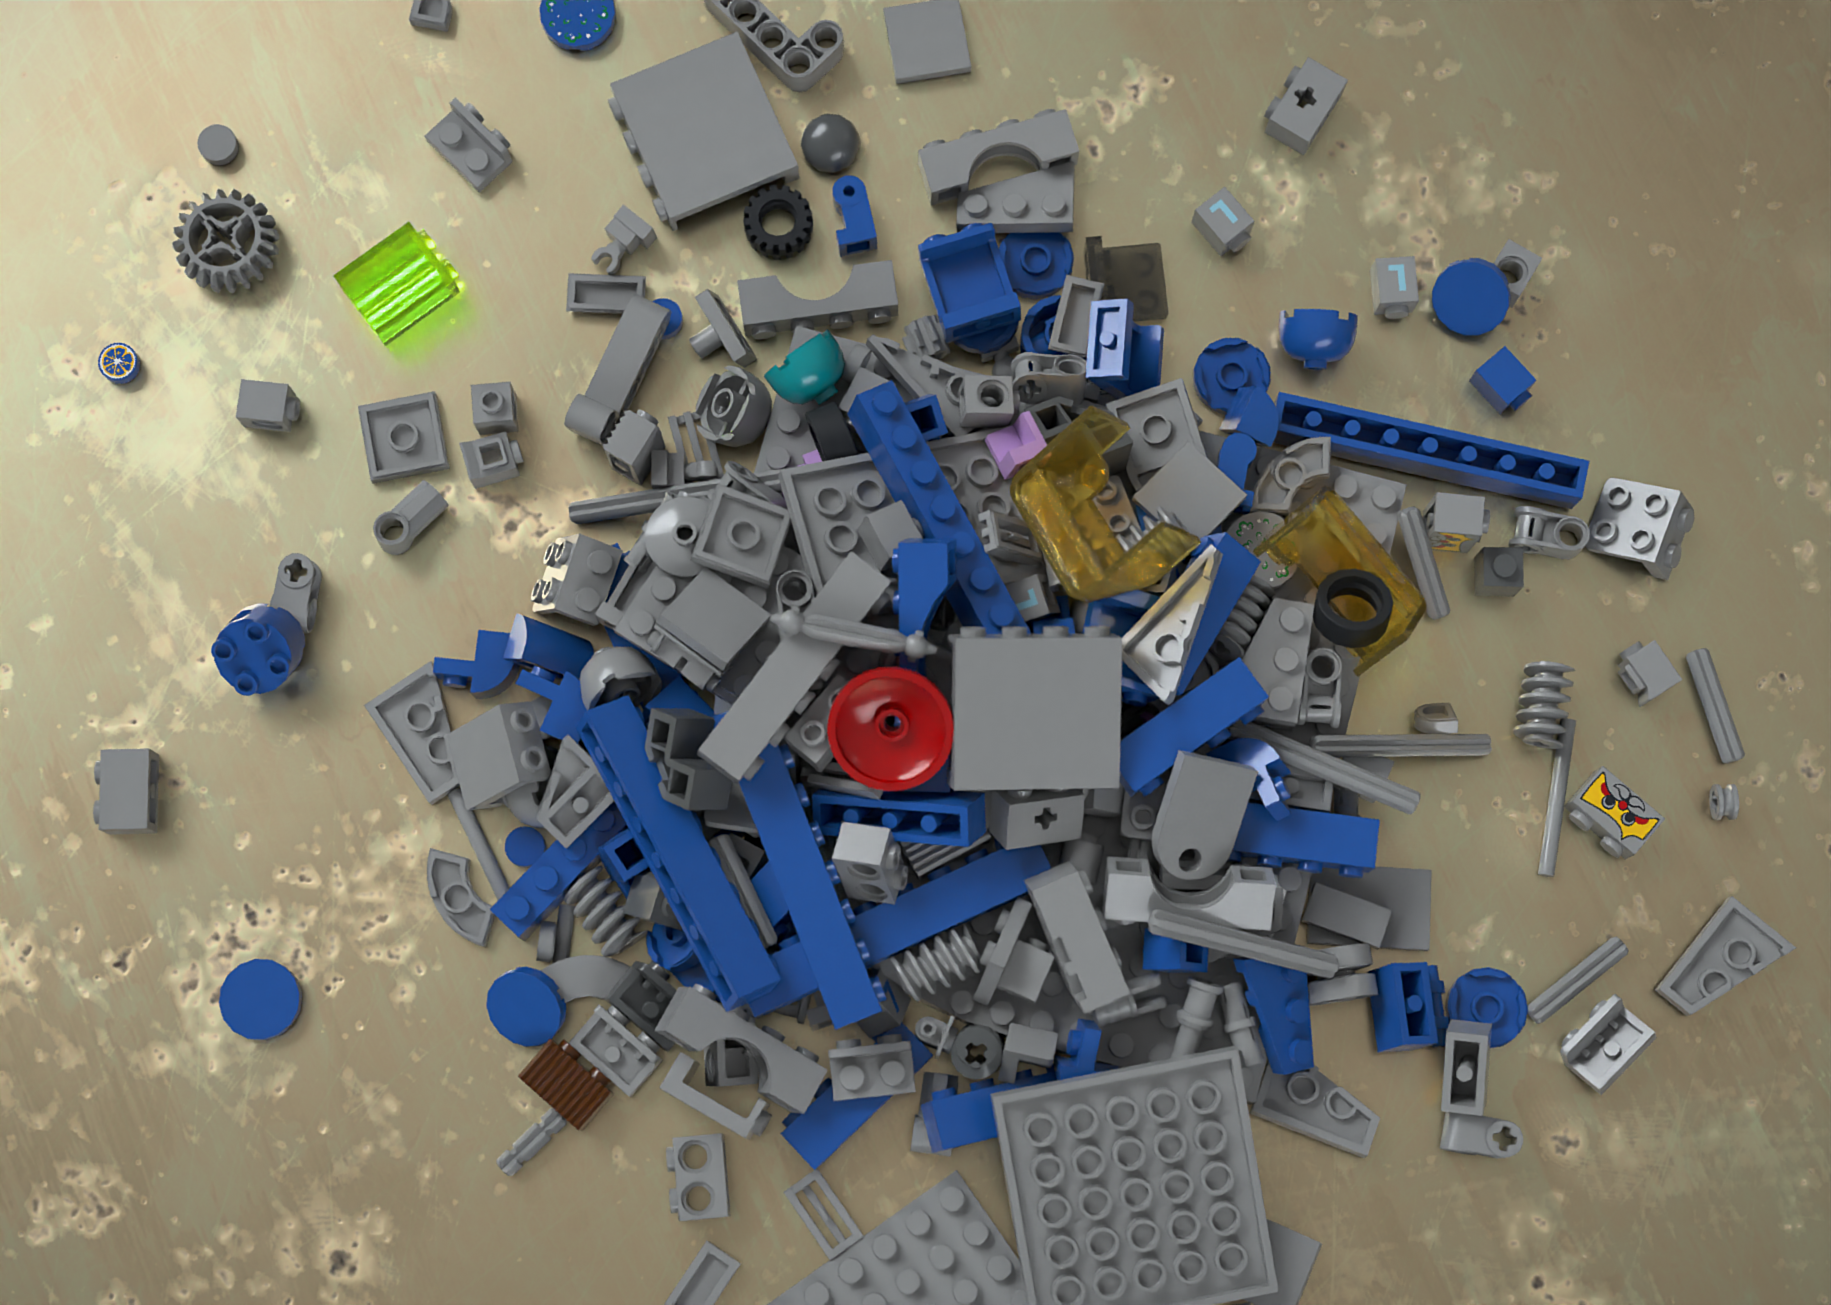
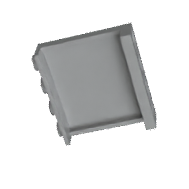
M738 31L610 83L613 98L608 99L611 111L616 121L624 120L628 131L622 133L631 155L638 152L643 163L637 166L646 188L653 186L658 197L652 200L661 222L668 219L672 231L678 229L676 221L782 177L785 184L799 179L797 161Z
M1019 626L1002 627V634H986L985 627H960V634H948V641L953 643L952 715L954 724L951 767H947V785L953 790L1120 787L1122 637L1110 633V627L1085 626L1084 633L1068 634V627L1063 626L1043 627V634H1027V627Z

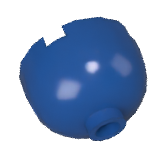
M1294 309V316L1289 317L1286 310H1283L1279 313L1278 329L1280 343L1284 351L1291 358L1304 361V369L1327 370L1328 362L1341 360L1354 345L1358 315L1349 312L1348 320L1338 319L1339 311Z

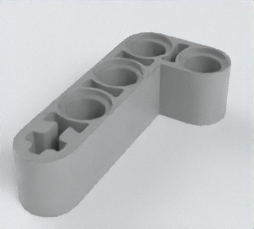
M704 0L707 10L731 33L738 31L743 45L792 91L803 92L809 90L838 64L843 57V33L840 26L834 21H819L798 38L759 0ZM743 13H750L755 16L749 22H741L737 19ZM772 38L782 42L775 48L763 45L765 41ZM822 39L835 41V45L830 48H822L817 44ZM796 64H804L808 67V70L801 74L790 71L791 67Z
M637 294L632 296L585 395L578 394L568 409L564 425L571 432L602 446L608 443L607 438L612 437L611 431L616 430L615 424L621 423L620 417H624V411L629 409L671 318L672 312L670 309Z

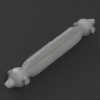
M792 606L790 610L785 611L783 614L771 616V622L780 626L787 638H792L794 634L802 631L813 639L894 654L904 651L910 662H915L916 659L924 655L935 654L937 651V647L928 643L923 636L924 633L919 630L915 634L906 637L898 630L817 614L803 617L797 606Z

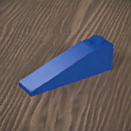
M1227 532L1200 538L1193 546L1191 551L1193 557L1185 568L1186 571L1210 544L1223 554L1176 695L1183 694L1261 563L1257 557Z

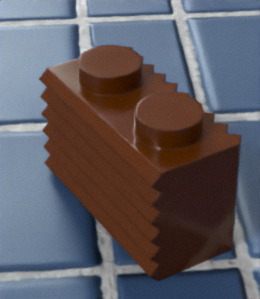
M550 1039L521 1071L518 1077L577 1130L583 1131L603 1106L613 1097L614 1093L607 1088L612 1081L595 1066L590 1071L583 1067L577 1061L581 1054L565 1039L559 1044Z

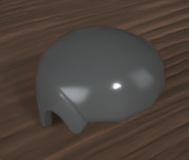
M825 113L811 120L806 126L801 140V148L806 161L819 171L831 173L850 166L861 146L860 137L854 124L838 114Z

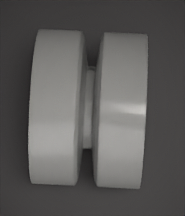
M1369 943L1320 949L1319 951L1335 954L1338 957V972H1335L1333 978H1325L1307 973V977L1317 976V980L1308 982L1309 1006L1350 1001L1378 995L1375 974L1355 973V970L1366 968L1373 964Z

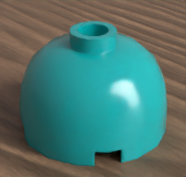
M827 329L823 334H817L787 355L781 367L778 368L777 365H774L764 375L772 389L782 399L792 404L801 405L815 399L818 405H821L838 392L834 385L843 376L845 367L843 352L838 342Z

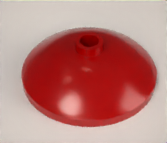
M881 667L863 672L854 677L840 690L828 716V741L838 764L849 776L859 783L878 790L900 791L926 782L944 765L953 744V715L945 696L929 679L904 668ZM894 715L899 718L901 723L896 727H891L886 723L885 718Z

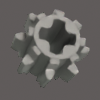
M936 315L924 316L904 327L907 336L903 337L902 340L908 352L923 357L925 354L937 360L944 358L951 352L948 344L952 342L946 343Z

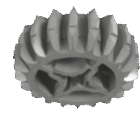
M218 188L216 198L211 199L207 193H202L204 203L198 206L195 202L189 201L192 213L190 215L179 213V219L184 226L173 227L174 234L180 238L172 242L174 250L180 253L176 260L181 267H185L184 273L189 279L196 278L197 284L202 288L210 284L212 290L219 293L225 284L229 292L235 293L237 283L241 282L245 288L250 289L251 283L248 280L254 275L256 279L263 280L264 276L260 271L261 267L273 268V262L267 256L277 255L279 251L278 247L273 244V242L279 240V233L276 229H272L276 222L272 215H266L268 211L266 206L261 202L256 204L255 198L250 194L242 198L240 192L233 189L227 198L225 192ZM225 216H234L224 222L216 220ZM206 228L208 230V237L201 245L203 249L198 253L199 238ZM255 229L253 245L250 251L246 253L244 251L245 242L251 237L249 233ZM216 232H219L224 238L227 237L231 240L236 250L232 249L229 244L222 242ZM225 260L236 262L228 266H218Z

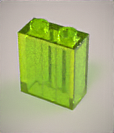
M409 221L333 275L342 291L384 346L391 343L460 293L455 282L459 275L447 258L439 261L432 252L437 246L423 228L417 232Z

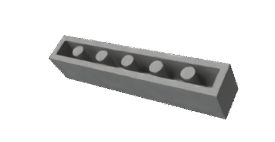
M851 551L802 615L806 617L817 614L861 623L869 611L876 616L891 597L885 592L891 581ZM802 631L794 634L792 638L785 637L698 749L697 755L735 784H738L742 777L750 781L765 762L759 757L768 743L776 747L789 731L790 727L784 722L795 710L801 715L816 695L810 691L816 680L820 677L827 681L841 661L835 656L844 644L813 639Z

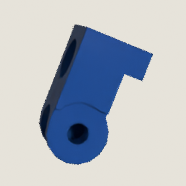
M845 175L839 178L832 188L833 206L835 211L842 216L844 229L836 230L840 257L877 250V235L866 187L858 177Z
M1244 433L1231 434L1224 440L1219 452L1217 467L1247 494L1246 499L1233 511L1234 513L1246 515L1252 507L1254 491L1244 490L1247 470L1251 467L1256 456L1257 446L1255 441Z

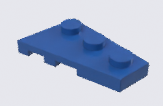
M1246 957L1234 958L1233 961L1237 972L1244 974L1249 988L1245 991L1248 1004L1256 1008L1260 1020L1258 1032L1272 1072L1286 1075L1313 1068L1314 1058L1307 973Z

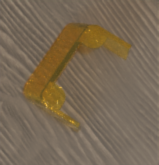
M1092 405L1018 471L1010 485V495L1066 593L1082 602H1093L1149 587L1160 580L1202 543L1198 536L1162 520L1126 553L1123 551L1093 499L1105 488L1109 480V468L1102 454L1121 438L1130 427L1127 422Z
M1324 485L1273 528L1253 550L1257 557L1266 551L1269 557L1278 565L1283 563L1291 567L1296 563L1317 589L1327 575L1343 569H1359L1370 572L1386 584L1391 591L1394 602L1386 632L1377 642L1369 646L1359 648L1346 647L1354 657H1360L1359 662L1353 669L1357 677L1407 641L1427 609V604L1420 591L1339 494L1329 486ZM1344 595L1329 601V604L1339 616L1346 620L1355 622L1367 621L1376 616V611L1371 604L1360 597Z

